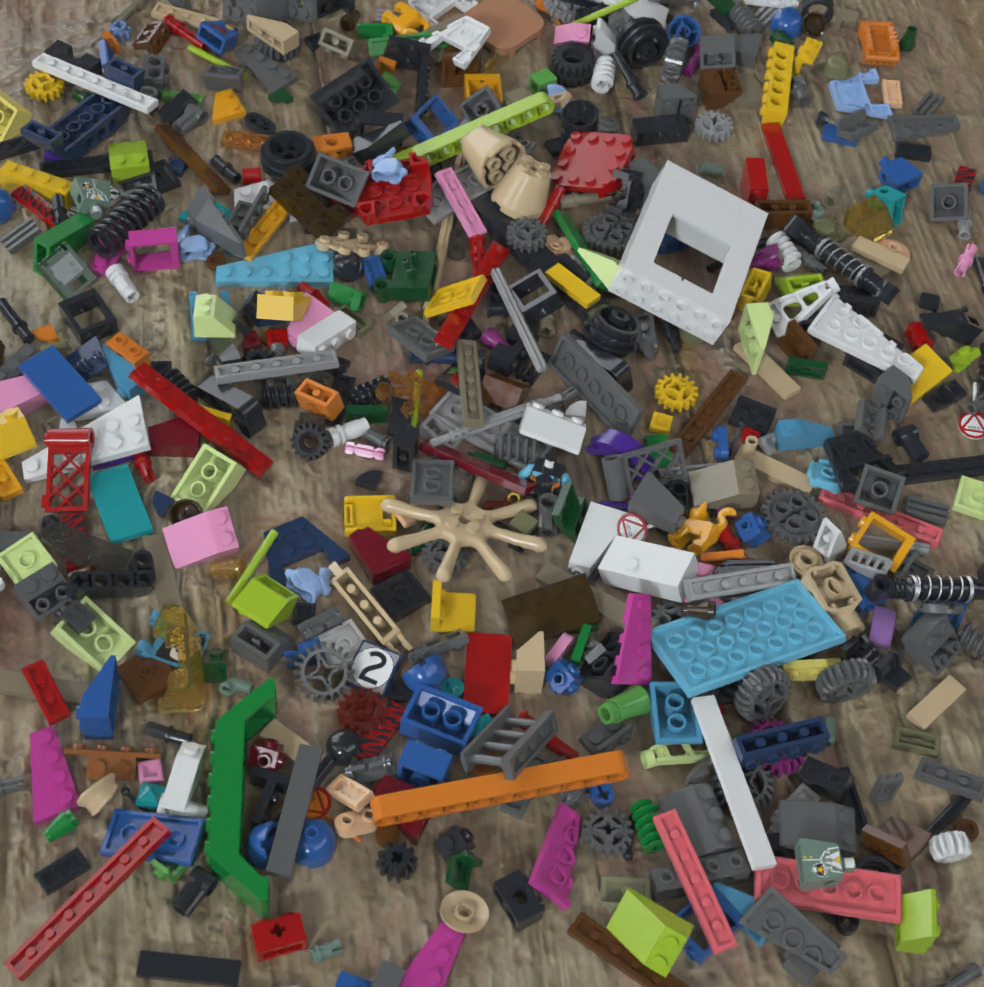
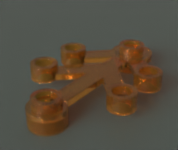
M395 370L389 372L387 377L392 384L399 383L405 387L393 388L387 382H380L375 389L376 397L381 401L389 399L390 396L411 395L409 400L404 402L401 407V412L407 416L413 413L414 406L421 395L429 394L426 401H422L419 406V411L424 415H428L433 408L432 404L435 399H441L447 393L446 389L435 384L436 380L430 382L418 375L414 370H408L405 377Z

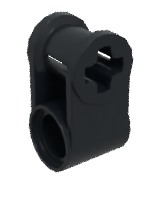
M492 282L488 289L487 318L491 316L507 318V308L495 283Z
M677 479L671 483L669 492L685 507L683 516L687 519L689 486L684 480Z

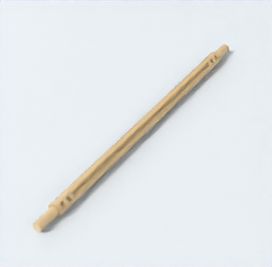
M462 152L457 154L453 171L466 165L467 161ZM455 214L442 220L436 247L439 269L433 295L440 286ZM424 302L423 310L426 309L429 302ZM423 314L422 320L429 324L431 317L427 318Z

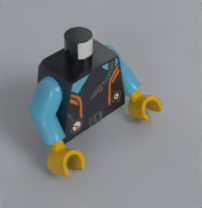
M546 454L544 459L537 458L535 464H528L518 474V477L536 484L535 490L526 495L538 499L542 494L548 492L554 494L558 499L563 483L572 482L569 474L566 473V467L563 464L557 463V456L554 454ZM511 491L509 493L507 498L508 501L511 495H516L518 497V500L516 502L520 501V494L514 491Z

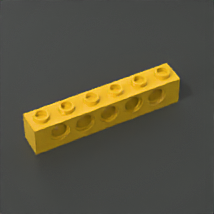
M775 41L773 47H769L767 53L769 58L765 67L767 70L764 76L766 81L762 91L764 93L761 99V103H763L760 109V115H762L761 123L779 122L782 128L787 117L795 46Z

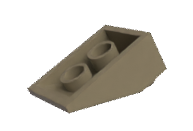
M754 459L730 460L688 472L693 508L700 507L703 502H707V509L756 507L760 491Z

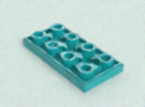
M127 463L91 474L90 491L111 546L154 533Z

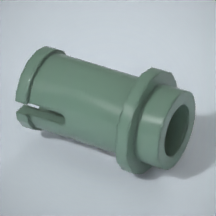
M707 162L700 164L699 174H702V176H722L723 165L707 164Z
M823 717L831 736L826 746L828 748L836 741L834 732L837 721L832 717Z
M337 938L319 946L314 944L313 948L309 949L312 962L322 964V960L343 954V949H340L342 946L340 940Z

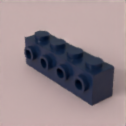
M820 716L735 736L732 744L741 768L752 770L759 765L766 763L769 765L776 764L786 758L797 759L807 753L818 754L824 751L831 736L823 717Z

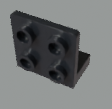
M838 285L840 291L837 294L843 303L850 304L852 310L858 315L875 318L880 305V297L872 296L864 288Z

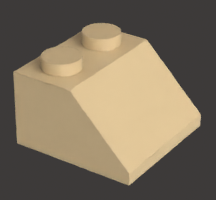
M539 631L519 648L516 653V659L511 661L510 684H514V693L541 694L545 674L544 631Z

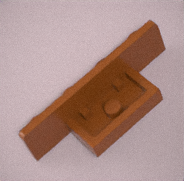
M72 743V747L64 749L65 754L88 755L86 779L100 780L113 772L116 781H136L137 758L160 759L164 753L157 752L158 748L143 747V751H134V746H120L119 750L110 749V745L97 744L96 748H86L84 743Z

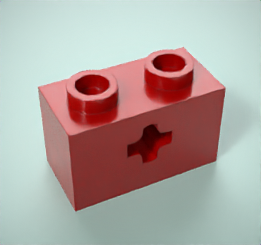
M286 912L278 918L271 920L264 918L250 925L258 962L308 949L300 912ZM280 932L281 937H277L275 933Z

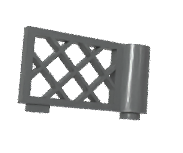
M680 438L624 454L608 455L601 459L608 496L611 501L625 502L630 495L635 493L638 487L633 488L632 481L636 474L644 478L642 474L638 473L644 462L652 466L649 470L650 473L653 474L655 469L663 473L659 479L662 485L670 484L677 479L684 480L688 478L682 440ZM676 445L677 452L673 458L665 454L670 446ZM657 451L660 454L654 464L646 460L650 452ZM636 456L640 461L633 470L628 465V458ZM664 456L671 460L665 471L657 467ZM676 463L680 465L681 474L672 476L669 472Z

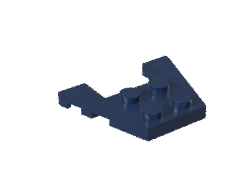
M303 516L273 528V530L278 532V536L266 553L270 577L285 587L287 579L283 568L315 554L323 552L330 564L335 561L338 565L350 561L349 553ZM270 530L264 532V540L269 534Z

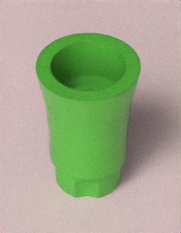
M634 684L624 692L606 700L605 703L598 707V715L606 725L646 715L651 707L649 695L643 687Z

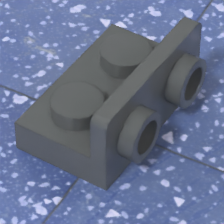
M601 721L581 735L579 743L590 755L611 752L618 745H625L630 741L634 726L631 723L625 725L622 721L606 725Z

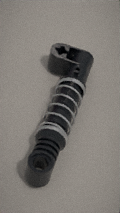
M795 214L792 215L782 230L811 250L817 259H824L826 265L831 264L834 266V271L839 270L841 276L846 275L849 278V282L854 280L856 287L864 288L874 296L880 297V301L887 306L890 305L900 292V289L876 274L872 266L866 263L862 264L860 258H854V254L851 252L847 253L844 247L839 248V244L833 242L832 238L822 236Z
M984 563L977 570L978 579L967 575L962 577L958 575L956 578H951L950 575H947L945 578H941L939 575H936L934 578H930L929 575L924 576V578H920L918 575L890 578L886 574H877L866 585L864 593L868 600L874 603H879L884 599H903L904 602L913 603L916 600L918 602H926L928 600L931 603L937 600L944 603L948 600L951 603L958 601L961 603H972L974 600H984Z

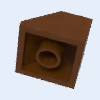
M497 373L485 374L481 385L482 402L489 406H494V404L501 406L500 410L505 411L522 405L531 390V386Z

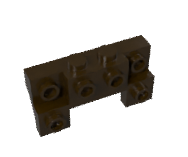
M296 164L285 172L283 178L270 186L268 193L286 212L290 213L300 225L304 226L316 238H320L322 235L331 237L339 227L351 218L352 214L340 202H337L328 209L303 186L306 184L309 174L299 164Z

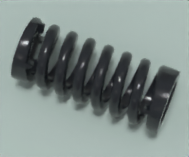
M149 184L139 185L111 213H108L105 218L87 232L86 236L90 247L99 256L105 259H112L117 255V251L123 249L125 240L129 239L128 231L143 230V228L149 225V222H152L156 216H159L165 210L164 198L153 186ZM143 197H145V198H147L148 200H150V201L152 202V204L154 205L155 208H153L152 205H151L146 199H144ZM97 235H99L101 241L107 246V248H104L102 246Z

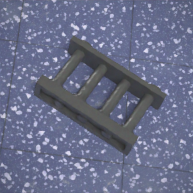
M506 705L460 753L464 773L470 774L478 764L500 766L504 771L505 780L514 781L559 731L555 711L546 709L537 720L513 717L511 706ZM513 727L528 728L526 732L512 731L511 729ZM502 739L517 741L515 744L499 743ZM490 751L506 753L503 757L487 755Z

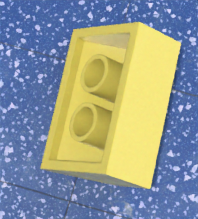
M0 89V141L2 142L21 133L20 128L30 121L33 114Z

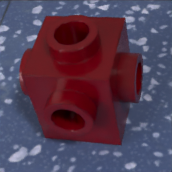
M257 738L251 744L247 767L252 768L254 765L276 772L285 763L286 754L283 753L285 745L279 744L277 740L272 738Z

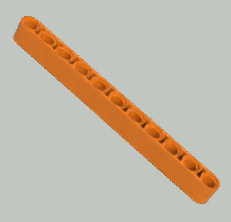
M617 750L526 767L514 781L505 780L504 772L379 795L370 800L374 825L383 827L618 782L627 779L631 774L624 751Z

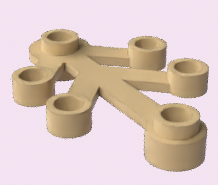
M339 231L338 236L331 238L322 235L315 240L318 250L331 251L333 249L342 255H350L352 251L359 256L369 257L370 250H374V255L380 256L382 251L390 249L388 243L382 241L377 242V245L360 244L368 242L369 235L366 233H357V238L349 240V232Z

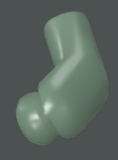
M818 200L811 203L813 215L810 225L816 219L823 218L824 216L823 206Z
M232 677L220 684L219 691L225 696L238 691L250 694L253 691L254 683Z

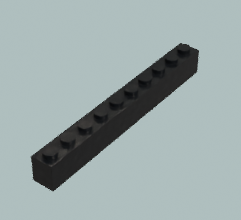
M487 192L471 200L487 233L493 237L494 241L509 249V254L530 273L540 268L545 275V272L557 263L565 267V264H562L559 258L545 245L544 248L538 247L537 252L531 249L530 253L525 249L523 252H520V248L513 249L514 244H508L509 240L506 239L507 227L510 226L511 221L516 222V219L501 212V207L496 202H492L491 196ZM549 281L556 290L560 300L583 323L587 320L588 313L592 309L597 308L599 305H610L600 297L598 302L586 309Z

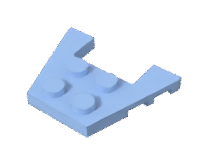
M876 68L870 69L868 73L860 72L857 76L847 80H833L829 82L828 88L836 111L853 113L860 109H865L866 116L886 120L888 115H893L889 104H871L864 85L878 84L879 76Z

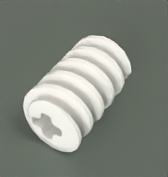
M601 56L594 63L591 87L597 93H607L614 84L617 65L611 56Z
M784 231L776 232L766 241V247L777 244L784 266H781L784 272H792L801 266V253L798 252Z

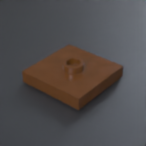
M137 656L118 666L120 677L137 705L179 685V680L169 664L154 658Z

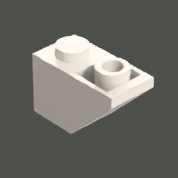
M598 18L597 25H593L592 36H595V39H591L590 49H594L593 54L595 57L611 56L615 51L616 35L601 18Z

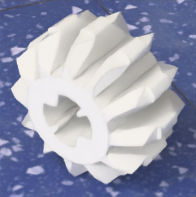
M955 830L933 836L929 841L930 854L937 863H953L966 859L972 853L970 841L963 831Z

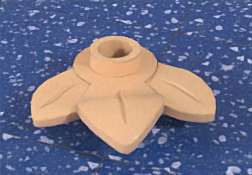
M555 234L548 235L545 246L557 257L561 256L562 253H567L569 256H577L571 250L572 246L566 237L558 238Z

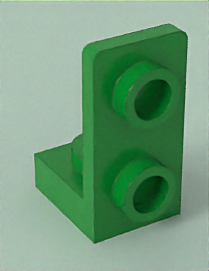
M358 23V39L380 38L393 35L392 23Z
M332 281L326 299L340 305L345 303L350 307V310L363 312L368 293Z

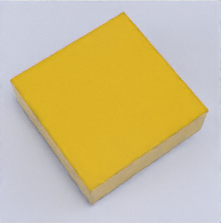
M654 411L649 431L659 434L665 433L668 436L673 416Z

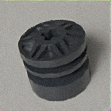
M573 100L565 105L561 111V138L565 143L575 131L580 133L595 132L598 129L599 110L596 105L586 100Z

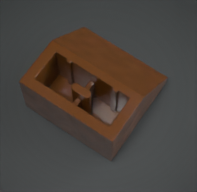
M735 68L700 71L697 86L705 110L722 109L742 95L743 90Z

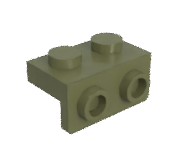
M601 876L600 906L606 907V912H615L628 887L650 899V878Z

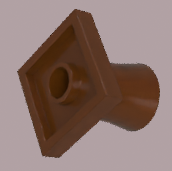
M451 44L446 46L441 59L442 88L464 87V74H477L478 54H476L469 66L464 70L454 65L452 60L462 50Z

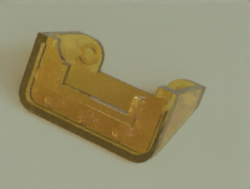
M163 604L153 626V638H162L166 643V648H177L178 670L171 672L168 677V689L164 697L158 700V713L196 712L202 708L206 698L200 630L183 607L175 604Z

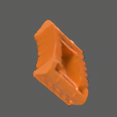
M858 21L857 37H859V41L862 44L861 47H863L862 64L896 66L899 63L900 44L897 31L893 27V22Z

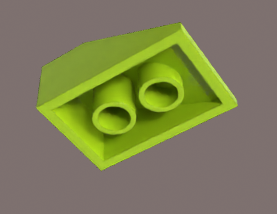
M145 140L108 144L113 186L119 185L118 181L150 172Z
M628 887L606 928L643 965L666 978L688 940L694 925Z

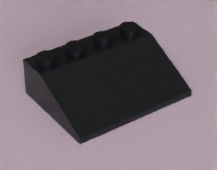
M369 57L309 97V104L334 134L348 132L349 135L358 130V128H355V117H359L360 110L386 112L400 102Z

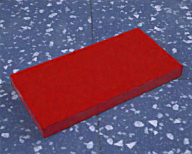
M467 632L470 642L466 645L463 700L483 707L481 716L488 713L490 717H495L506 705H509L512 635Z

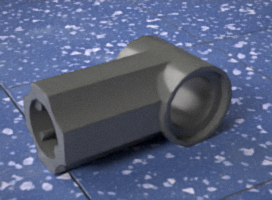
M190 103L186 107L184 114L172 123V127L180 136H183L196 125H204L209 114L206 110Z
M549 492L539 497L537 510L539 521L538 535L543 538H551L557 535V524L551 515L557 497Z

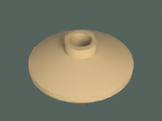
M458 890L444 897L440 906V915L444 923L451 929L461 933H473L486 925L489 918V908L479 895L466 890Z

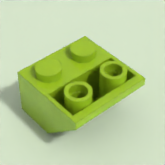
M819 273L775 277L781 297L824 281ZM813 292L803 297L802 300L806 305H811L818 299V295ZM792 303L785 307L788 308L801 305L799 303Z
M263 573L251 579L232 602L231 606L237 609L241 615L248 616L259 625L268 629L290 618L299 596Z
M927 889L901 895L902 921L900 924H894L895 951L925 954L929 947H932L934 940L939 937L941 926L937 922V914L940 908V901L936 899V889Z

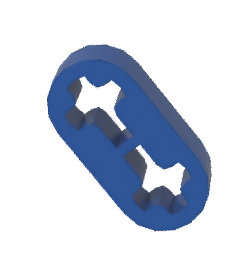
M609 783L588 787L586 790L587 794H591L590 799L596 807L605 809V807L611 806L614 799V791ZM600 792L603 796L608 795L607 800H604V798L599 799Z

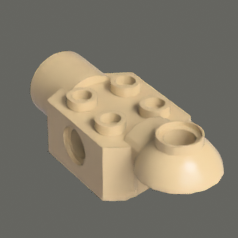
M806 545L794 547L790 552L789 562L793 563L795 574L801 576L800 582L846 635L845 642L850 640L852 635L858 636L865 630V626L855 610L862 597L843 564L831 561L823 565L822 557L817 550Z

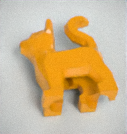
M398 2L395 5L394 11L401 14L399 17L389 10L382 14L381 23H392L393 32L396 35L419 33L414 29L421 25L424 26L423 31L431 27L428 20L418 10L413 9L406 3Z
M703 502L700 507L689 509L688 518L685 520L682 528H679L674 535L668 534L671 547L683 550L692 541L693 543L687 547L688 552L695 553V556L698 557L701 555L700 553H703L712 544L717 542L720 534L728 524L725 517L736 516V510L731 507L720 510L717 516L719 523L714 524L710 522L711 518L708 517L707 502Z

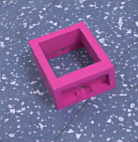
M176 227L128 231L129 239L125 240L126 251H130V253H127L128 264L133 266V272L180 268ZM170 244V252L136 253V247Z

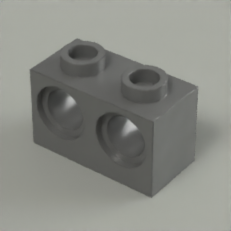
M144 54L142 69L145 70L142 87L151 86L156 89L165 90V85H168V74L166 73L170 72L169 62H166L165 55Z

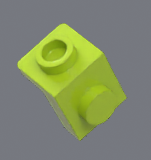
M964 346L950 355L949 359L954 372L960 373L968 367L973 360L981 355L979 347Z

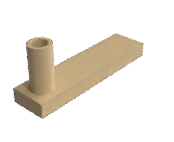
M748 436L746 438L745 444H742L733 460L754 459L757 475L786 489L791 487L793 492H796L797 489H800L801 494L808 492L809 496L814 487L809 484V478L806 474L756 451L758 439L755 436Z

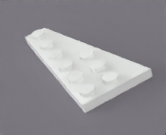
M837 293L831 296L808 327V334L879 369L886 371L892 365H895L909 376L910 384L912 385L916 383L923 372L924 367L908 353H902L896 347L897 344L892 340L888 341L883 336L884 333L863 315L856 314L850 304H845L839 299Z
M140 395L82 427L93 428L95 434L91 466L151 450ZM48 447L22 462L24 480L27 484L47 478ZM63 454L54 455V464L59 467L67 458ZM78 454L72 461L79 467L85 461L86 454ZM70 462L62 472L65 474L75 471L77 468Z

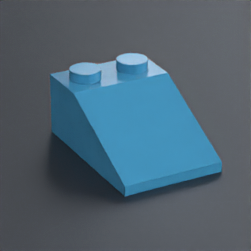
M650 682L648 689L651 702L649 718L655 744H702L701 728L691 704L693 697L688 698L677 682Z

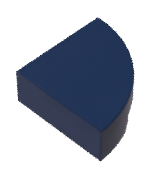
M169 157V166L177 177L182 178L188 165L181 159Z
M155 491L153 506L156 513L164 519L175 500Z

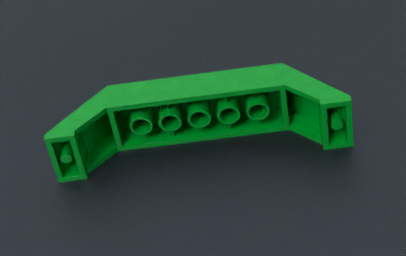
M275 678L267 679L216 720V729H211L213 751H210L211 772H209L208 776L210 795L207 796L209 817H206L208 840H205L204 846L206 864L211 865L212 874L218 877L221 883L262 919L268 918L269 920L268 877H261L242 855L247 742L274 718L276 719L277 694Z

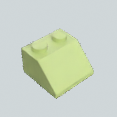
M196 295L193 314L194 337L235 338L236 325L232 321L237 311L217 295Z

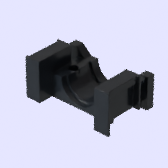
M624 167L623 169H613L612 176L622 179V183L627 187L628 194L626 199H620L618 203L606 204L605 211L621 216L622 212L636 213L644 173Z
M860 633L858 637L852 635V638L839 648L841 662L851 658L867 659L875 669L877 682L882 685L883 677L892 668L896 669V666L900 667L902 665L900 651L893 652L889 650L887 654H883L875 648L873 642L863 633Z

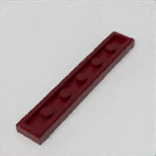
M431 439L419 444L418 449L441 460H454L455 466L523 496L535 490L536 484L444 444L433 447L430 444Z

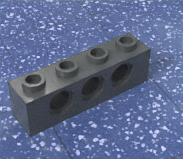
M743 849L699 858L706 876L712 885L715 882L726 886L742 884L746 882L750 874V868ZM673 865L650 870L648 878H650V892L653 902L658 903L687 896Z

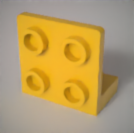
M433 579L430 631L453 632L462 629L465 633L474 632L476 594L446 592V589H441L442 582Z

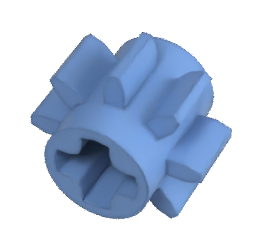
M118 20L110 25L111 29H109V32L116 38L118 43H124L127 39H130L131 27L127 26L126 22Z

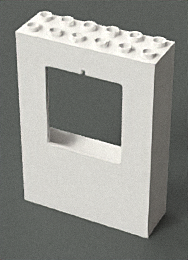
M668 160L652 184L608 291L713 345L731 321L768 213ZM665 233L723 263L713 293L686 279L681 281L682 277L654 263Z

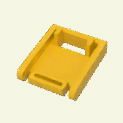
M395 495L344 497L345 536L349 537L355 530L366 527L371 528L383 537L396 536V516L394 513H391V519H383V510L381 509L382 501L386 498L395 499Z

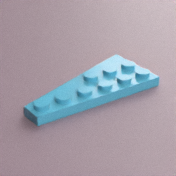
M316 244L256 257L252 262L243 260L217 266L216 286L298 287L300 282L306 281L311 287H330L333 281L334 250L321 251L317 249Z

